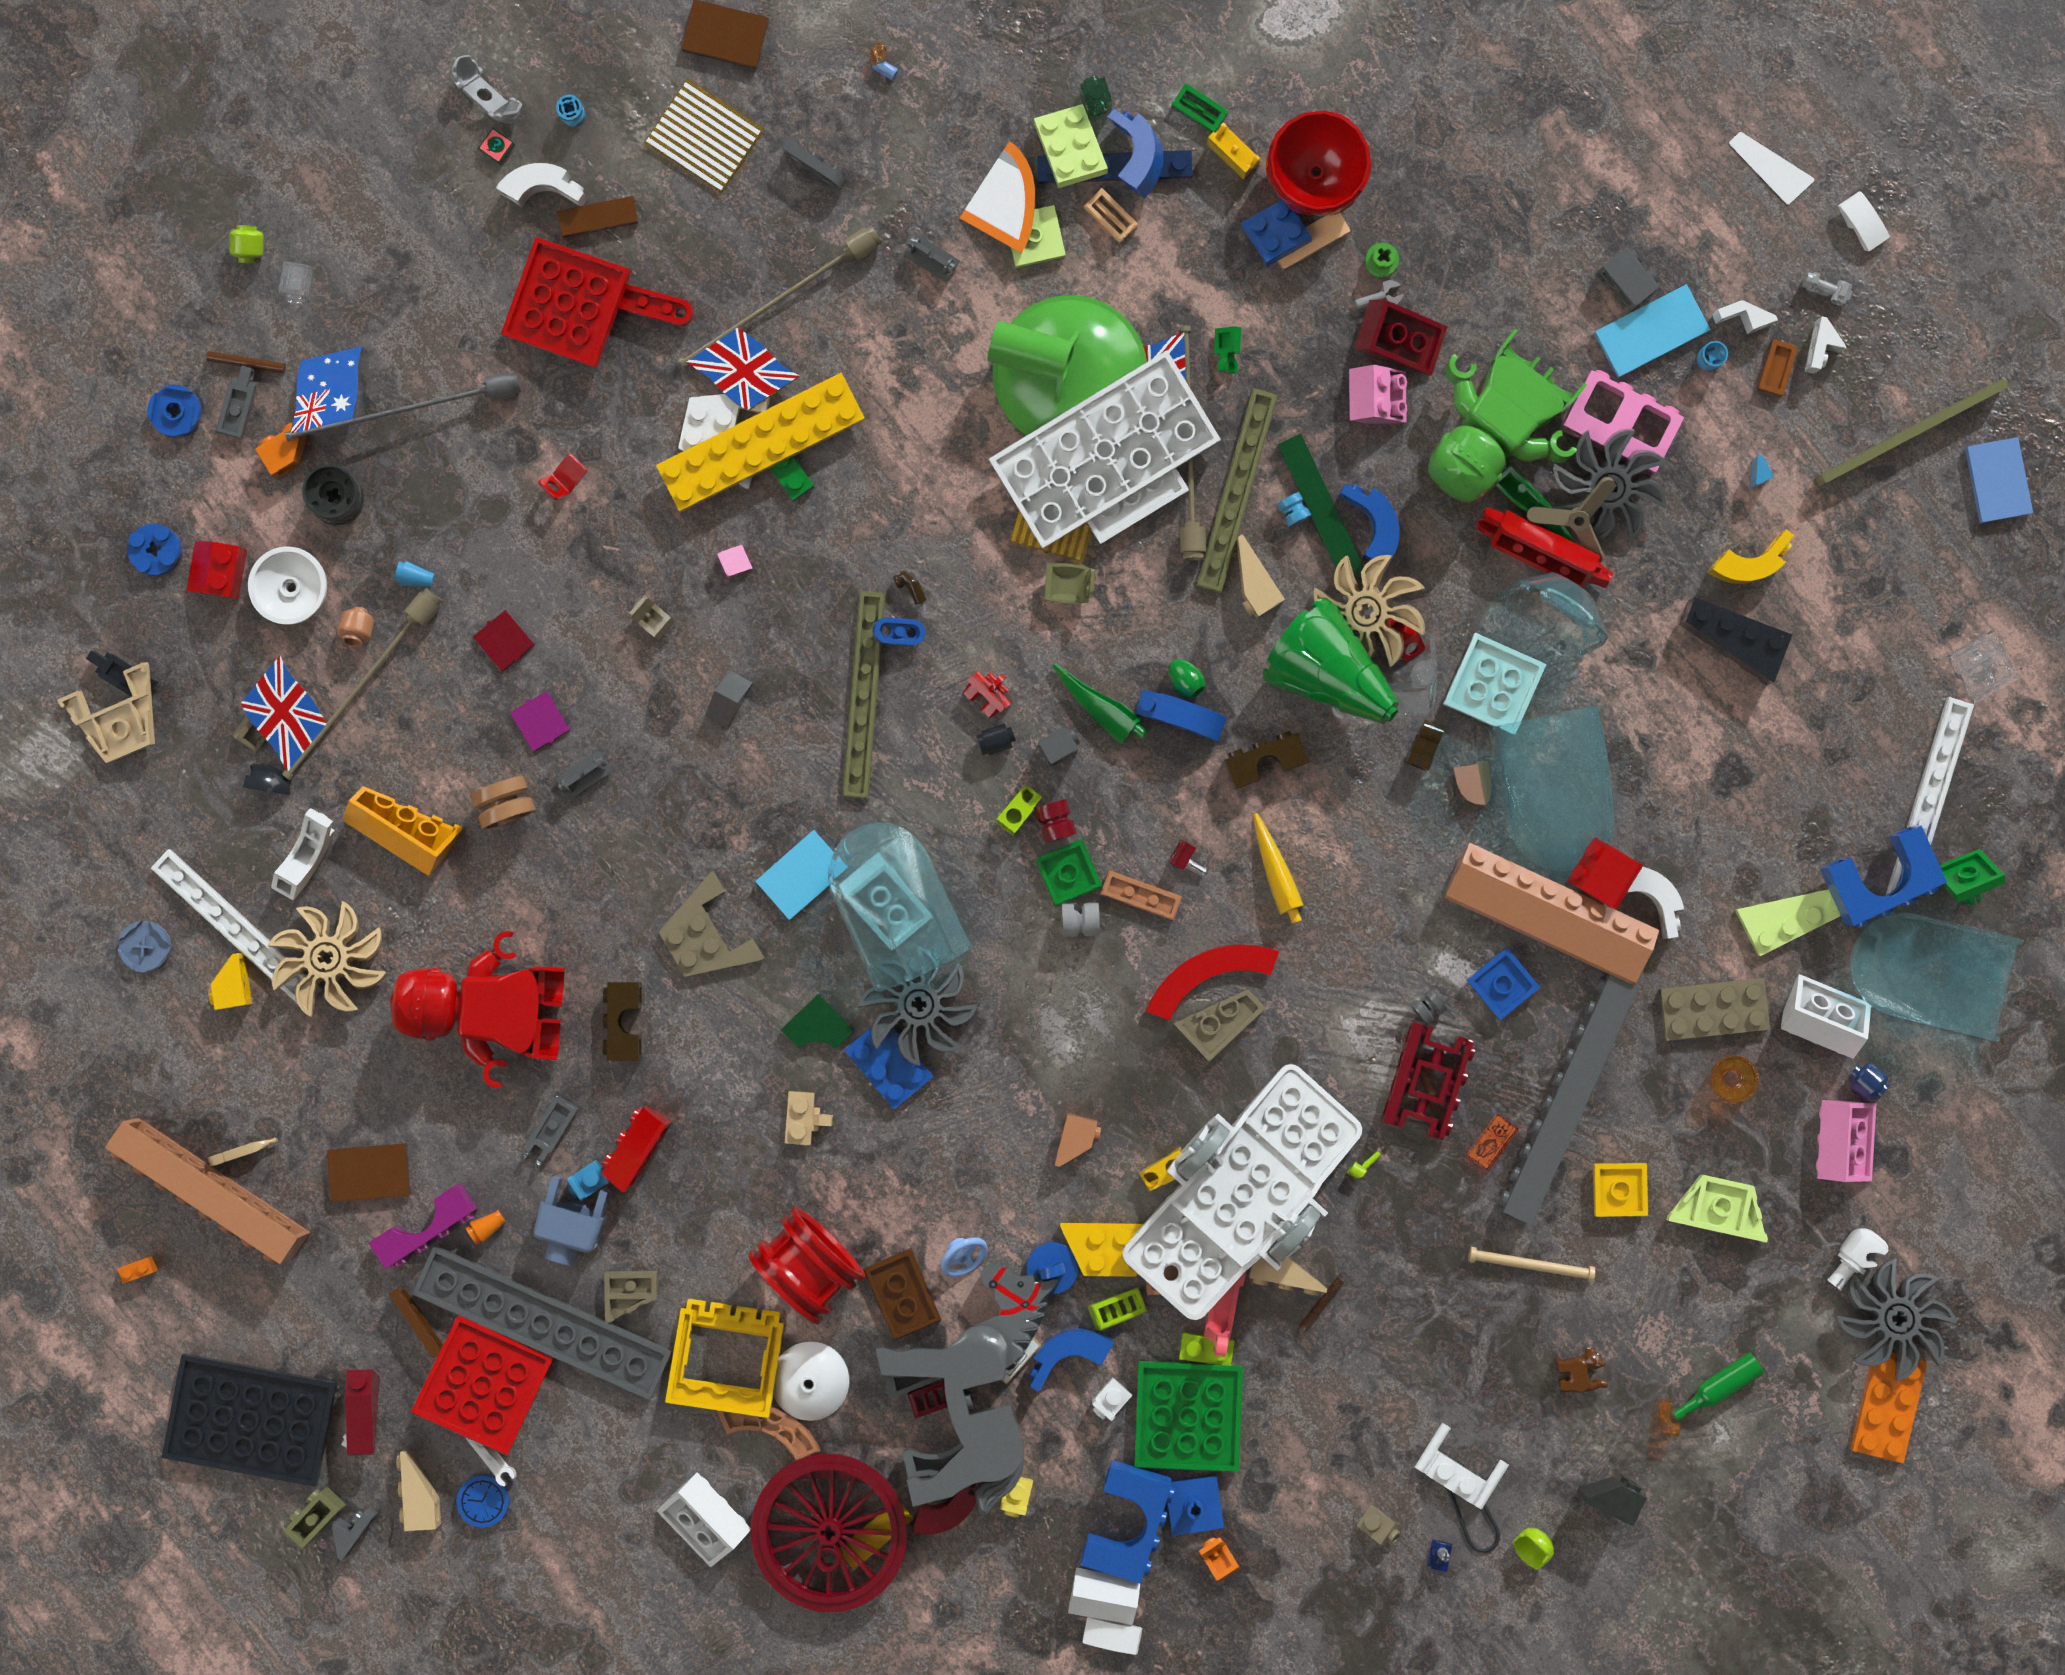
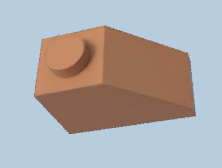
M1067 1113L1055 1159V1166L1060 1167L1092 1148L1093 1142L1098 1143L1101 1128L1097 1127V1120Z

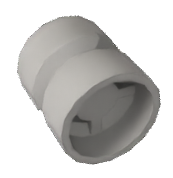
M1084 903L1082 907H1079L1077 904H1062L1063 937H1078L1080 933H1083L1085 936H1100L1099 903Z

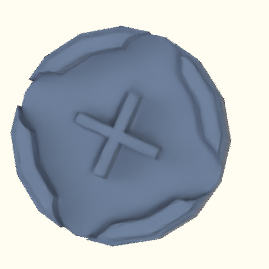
M151 921L134 922L127 926L120 934L118 940V955L121 961L129 969L137 972H151L162 967L169 959L172 949L171 939L167 931L158 923Z

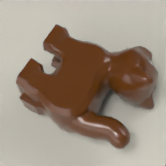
M1593 1347L1586 1348L1581 1356L1569 1359L1555 1358L1557 1371L1559 1373H1568V1377L1565 1380L1558 1379L1560 1393L1570 1391L1584 1393L1608 1386L1607 1381L1604 1379L1594 1381L1589 1379L1588 1369L1594 1370L1606 1365L1601 1354L1595 1351Z

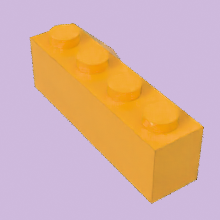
M364 786L348 801L342 821L428 876L443 862L464 828L457 824L454 827L442 822V818L435 815L431 818L418 813V808L411 805L401 806L396 804L395 799Z

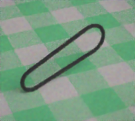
M1454 1460V1461L1457 1462L1458 1464H1460V1465H1462L1463 1467H1465V1465H1464L1463 1463H1461L1460 1461ZM1447 1489L1471 1548L1483 1553L1496 1548L1500 1540V1532L1486 1504L1483 1508L1495 1529L1496 1540L1489 1548L1482 1549L1472 1543L1453 1493Z

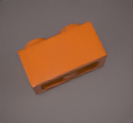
M153 1256L117 1268L122 1284L158 1271Z

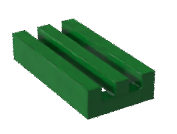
M1187 83L1184 84L1171 104L1173 109L1210 133L1217 131V128L1228 114L1227 109ZM1185 93H1188L1198 101L1202 102L1203 104H1205L1206 106L1220 114L1219 117H1216L1209 111L1205 110L1203 107L1199 106L1198 104L1184 96ZM1181 101L1187 106L1191 107L1192 109H1194L1210 121L1214 122V124L1212 125L1211 123L1201 118L1200 116H1198L1197 114H1195L1179 102Z

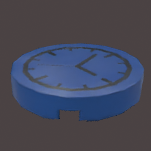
M480 1474L468 1479L460 1488L456 1500L457 1509L462 1519L471 1526L479 1528L490 1527L498 1523L509 1508L510 1497L506 1489L507 1487L499 1485L496 1481V1476L489 1474Z

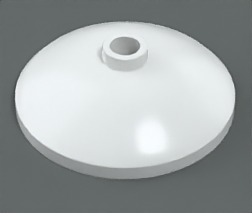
M278 547L266 552L256 561L249 575L248 592L253 606L263 617L278 624L292 625L306 621L320 609L326 597L327 579L323 567L310 553L296 547ZM295 583V591L289 592V585Z
M810 1341L795 1344L782 1353L779 1357L773 1395L778 1405L786 1413L797 1419L813 1421L831 1415L842 1405L849 1389V1372L845 1361L837 1351L826 1344ZM810 1379L813 1381L814 1386L807 1388L804 1385V1381Z

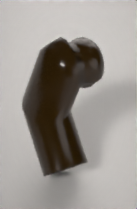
M901 571L900 574L893 577L897 588L907 586L915 604H920L927 599L919 581L907 571Z

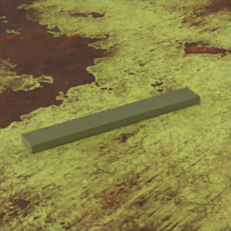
M2001 379L1839 464L1817 476L1815 481L1820 487L2008 388L2006 380Z
M1255 388L1252 390L1196 587L1222 593L1278 397L1276 394Z
M860 591L842 797L869 799L882 646L881 643L875 640L872 629L877 620L884 618L886 593Z

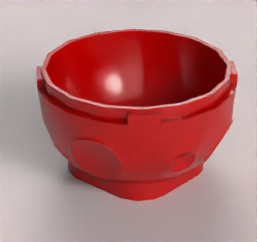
M1324 110L1302 113L1286 122L1277 130L1266 156L1268 182L1272 185L1278 197L1292 211L1310 216L1336 215L1352 206L1356 198L1364 190L1370 178L1372 167L1369 145L1360 129L1350 121V118L1338 112L1334 113ZM1317 169L1320 175L1315 177L1311 174V171Z

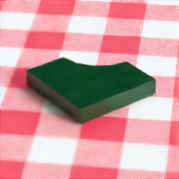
M817 994L781 1029L798 1049L807 1043L816 1041L827 1043L836 1049L854 1032L820 994Z

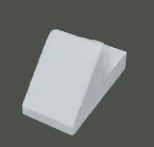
M1820 317L1815 321L1804 372L1815 374L1822 367H1825L1828 360V352H1825V350L1841 353L1846 349V345L1827 317Z

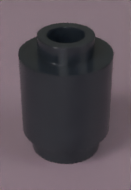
M1005 723L981 731L982 734L976 735L982 755L989 753L990 756L1013 748L1012 742L1016 741L1012 727L1006 728Z

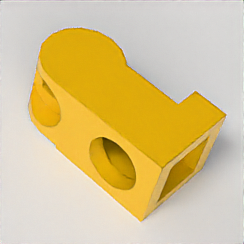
M1181 1147L1139 1172L1149 1192L1175 1180L1167 1170L1182 1151Z

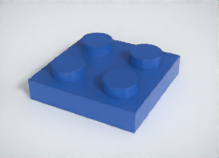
M1282 200L1241 223L1244 233L1267 267L1312 242L1310 233L1297 214L1289 209Z
M1508 947L1501 950L1466 979L1498 1020H1502L1540 988Z

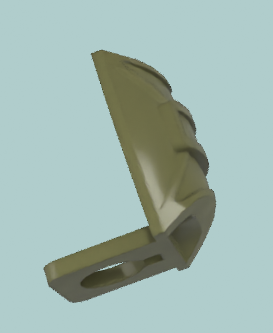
M1069 563L1046 564L1044 600L1062 604L1089 603V598L1094 593L1095 569Z

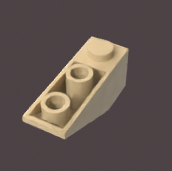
M1262 1257L1248 1269V1277L1253 1279L1252 1283L1268 1286V1282L1278 1283V1288L1294 1291V1287L1304 1288V1293L1319 1296L1320 1292L1327 1293V1288L1289 1257L1283 1261L1278 1271Z
M406 1447L397 1456L396 1462L397 1470L401 1471L398 1495L403 1499V1508H400L399 1513L400 1523L404 1524V1531L437 1529L441 1525L440 1498L410 1447Z

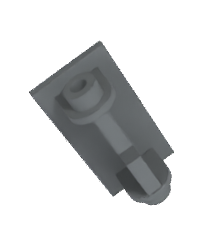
M918 233L909 240L908 248L903 254L946 283L960 263V260Z
M598 750L557 777L556 780L561 791L571 800L612 773L613 770Z

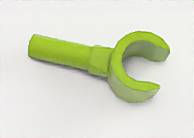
M1377 1151L1362 1166L1356 1161L1353 1162L1347 1173L1354 1179L1362 1178L1369 1166L1379 1159L1381 1154Z

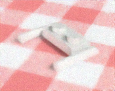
M1442 1422L1415 1465V1468L1482 1510L1509 1464L1500 1459L1487 1481L1480 1478L1438 1451V1448L1451 1429Z

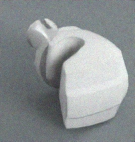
M1860 1228L1853 1230L1840 1248L1838 1256L1842 1258L1840 1260L1842 1263L1827 1280L1841 1291L1854 1273L1860 1272L1864 1275L1866 1270L1863 1268L1877 1266L1874 1261L1866 1258L1867 1254L1880 1253L1885 1255L1889 1251L1888 1245L1879 1235L1869 1229Z

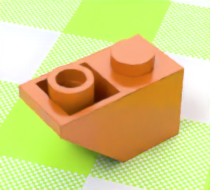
M293 422L282 428L283 432L275 437L271 435L264 438L260 442V446L255 448L269 473L277 479L300 466L307 435L293 438V441L287 442L285 432L292 430Z

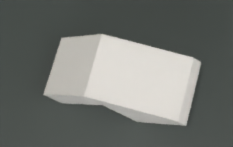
M1743 300L1720 308L1712 314L1716 324L1740 315L1747 334L1769 327L1778 320L1776 315Z

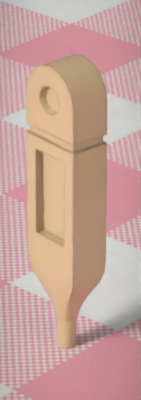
M278 1139L256 1141L208 1157L210 1167L260 1151L278 1142Z

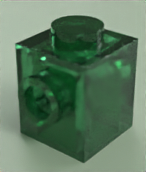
M1098 76L1089 77L1083 81V84H1080V96L1088 117L1102 116L1108 113L1109 110H1112L1113 100L1105 76L1098 78Z

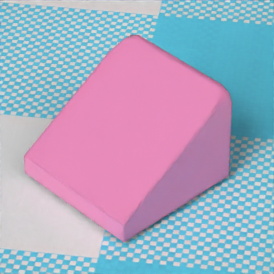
M742 545L717 553L729 579L753 569Z

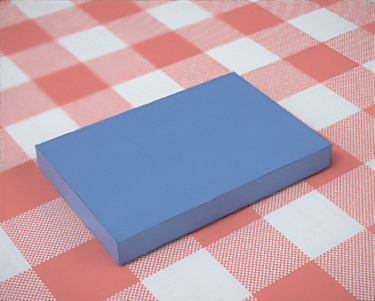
M2018 437L1967 446L1965 448L1980 524L2033 513Z

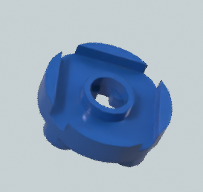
M175 384L167 385L158 393L155 392L151 396L147 408L148 417L153 426L160 433L168 437L179 438L193 434L202 417V407L199 398L189 389ZM175 404H178V409L181 410V413L176 418H173V415L169 413V409L174 408Z
M144 525L131 533L128 539V556L132 565L138 571L151 576H162L170 573L182 555V544L179 537L163 525ZM154 543L156 546L161 547V550L157 551L158 556L156 557L149 553V549Z

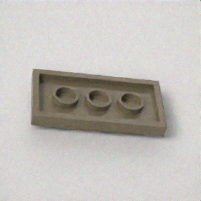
M1764 978L1659 989L1664 1038L1666 1041L1770 1030Z

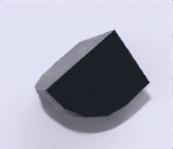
M256 763L250 765L251 775L245 776L243 788L290 795L289 781L279 769Z

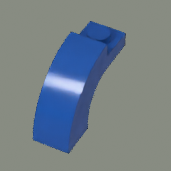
M1144 689L1135 712L1138 716L1169 724L1197 736L1218 742L1227 718L1217 712L1188 701Z

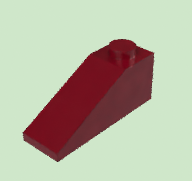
M373 1369L347 1370L345 1414L348 1456L375 1454L380 1377Z

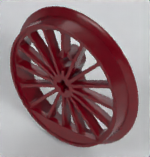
M816 1454L788 1464L766 1484L758 1497L753 1511L751 1543L760 1571L768 1583L780 1595L790 1602L809 1610L842 1612L868 1603L883 1592L894 1579L902 1564L906 1550L907 1524L902 1504L896 1492L878 1471L868 1464L849 1456ZM816 1479H830L829 1515ZM793 1480H810L822 1515L792 1483ZM835 1480L851 1481L834 1517ZM855 1481L868 1484L872 1489L839 1519ZM787 1486L816 1519L777 1501L780 1492ZM874 1492L877 1493L885 1508L843 1522ZM773 1506L815 1526L771 1524L770 1517ZM886 1512L888 1513L891 1530L845 1528ZM828 1526H831L832 1531H836L832 1537L829 1536L828 1531H824ZM770 1530L816 1532L775 1548L772 1546ZM848 1534L891 1536L889 1552L886 1553ZM818 1538L786 1569L783 1568L775 1555L776 1552ZM846 1541L884 1558L885 1563L877 1573H874ZM821 1542L822 1544L805 1583L802 1584L788 1572ZM840 1545L870 1577L868 1581L857 1587L854 1586ZM827 1551L832 1552L835 1555L836 1561L834 1563H826L823 1560L822 1554ZM840 1563L849 1590L833 1592L831 1591L832 1571ZM817 1566L822 1571L827 1572L826 1591L816 1590L808 1586Z

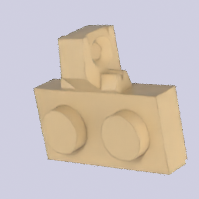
M789 1091L785 1143L811 1145L812 1131H818L819 1126H832L833 1115L820 1114V1108L814 1107L815 1093Z

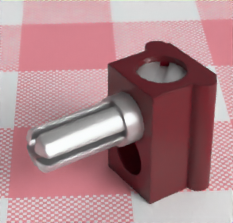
M1179 840L1168 863L1181 870L1189 869L1201 877L1205 874L1190 865L1206 873L1204 867L1190 859L1196 847L1184 840Z

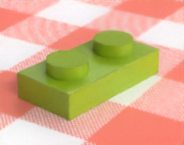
M1182 1332L1179 1359L1214 1365H1231L1235 1341L1230 1339L1226 1356L1222 1357L1215 1355V1352H1213L1215 1344L1204 1335Z

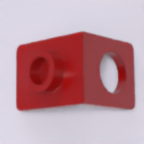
M570 453L566 455L552 475L540 479L538 484L553 500H558L573 491L587 473V469ZM548 483L554 485L559 492L552 490Z
M1393 619L1390 620V626L1403 635L1404 650L1401 658L1405 663H1408L1426 650L1417 631ZM1411 643H1417L1414 651L1406 653V648Z

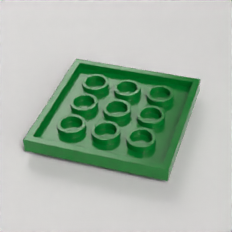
M1138 1361L1134 1467L1239 1472L1243 1365Z

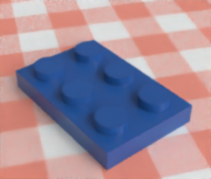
M871 1027L844 1051L895 1110L932 1079L934 1075L920 1058V1066H916L902 1057L897 1047V1039L900 1034L894 1027L889 1031L879 1047L875 1049L871 1040Z

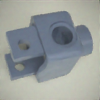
M555 1175L551 1178L546 1199L540 1201L533 1235L538 1240L548 1242L544 1258L560 1264L575 1265L578 1251L589 1253L598 1246L608 1218L604 1214L611 1190H600L595 1209L592 1211L582 1202L575 1200L566 1203L557 1201L564 1177Z

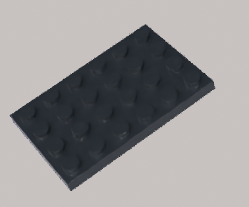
M184 1353L180 1359L161 1458L316 1487L319 1482L338 1382Z

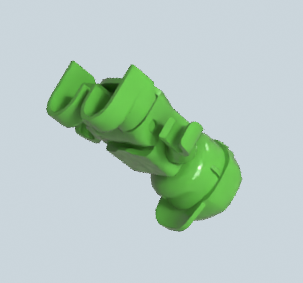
M1516 329L1512 331L1492 357L1491 366L1485 376L1479 396L1476 394L1473 382L1469 381L1477 369V364H1471L1466 373L1460 372L1455 366L1458 357L1456 354H1453L1444 367V374L1447 380L1454 384V407L1464 418L1462 426H1458L1450 433H1445L1429 459L1428 473L1444 493L1465 503L1481 499L1501 480V473L1506 464L1505 459L1511 456L1525 462L1548 457L1555 463H1563L1577 451V448L1571 447L1568 451H1562L1557 447L1556 441L1563 436L1562 430L1554 433L1548 441L1545 438L1529 436L1557 416L1564 414L1587 384L1584 382L1576 392L1569 393L1559 388L1550 377L1551 372L1554 370L1552 367L1542 377L1533 370L1540 360L1538 356L1534 361H1527L1519 357L1511 349L1509 342L1518 330Z

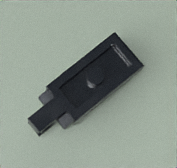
M91 650L86 660L98 667L95 671L99 674L98 676L132 697L123 671L134 666L115 654L107 652L103 656ZM150 677L152 694L159 682Z

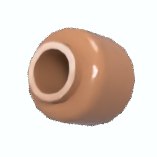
M353 607L352 609L345 610L341 614L337 634L344 644L351 647H361L362 644H366L371 639L374 619L362 607Z

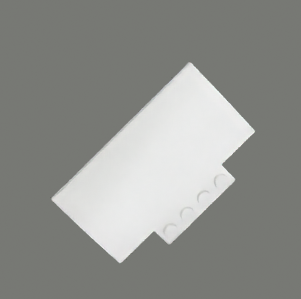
M1166 350L989 458V461L1042 549L1085 523H1088L1098 542L1102 544L1189 491L1176 468L1220 442L1221 439Z

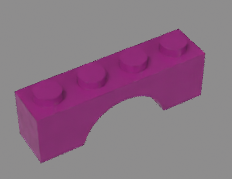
M462 1183L453 1186L434 1199L435 1216L425 1231L409 1233L394 1226L369 1242L370 1247L385 1269L392 1265L397 1269L409 1261L406 1257L413 1251L418 1255L430 1247L428 1241L434 1237L440 1240L452 1232L450 1229L452 1225L457 1222L463 1225L474 1218L472 1212L478 1208Z

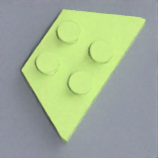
M1700 1174L1666 1219L1671 1222L1766 1243L1768 1240L1761 1220L1762 1214L1757 1205L1755 1187Z

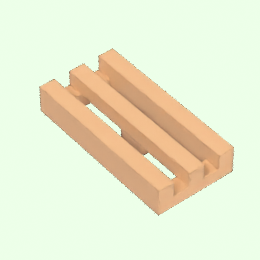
M1103 188L1084 205V209L1119 244L1138 227V223ZM1100 197L1129 224L1127 228L1098 200ZM1093 204L1122 231L1121 234L1092 207Z

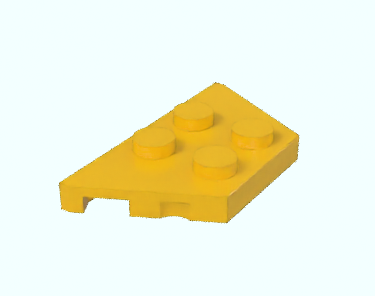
M1060 1223L1063 1234L1084 1276L1136 1277L1138 1275L1124 1261L1122 1253L1125 1245L1143 1224Z

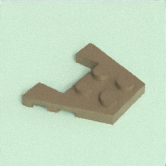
M714 871L709 873L659 931L660 936L684 977L765 959L754 938L729 951L704 909V904L726 892Z

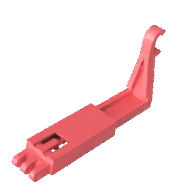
M1246 1271L1207 1313L1204 1336L1215 1344L1213 1352L1217 1356H1226L1239 1288L1244 1286Z

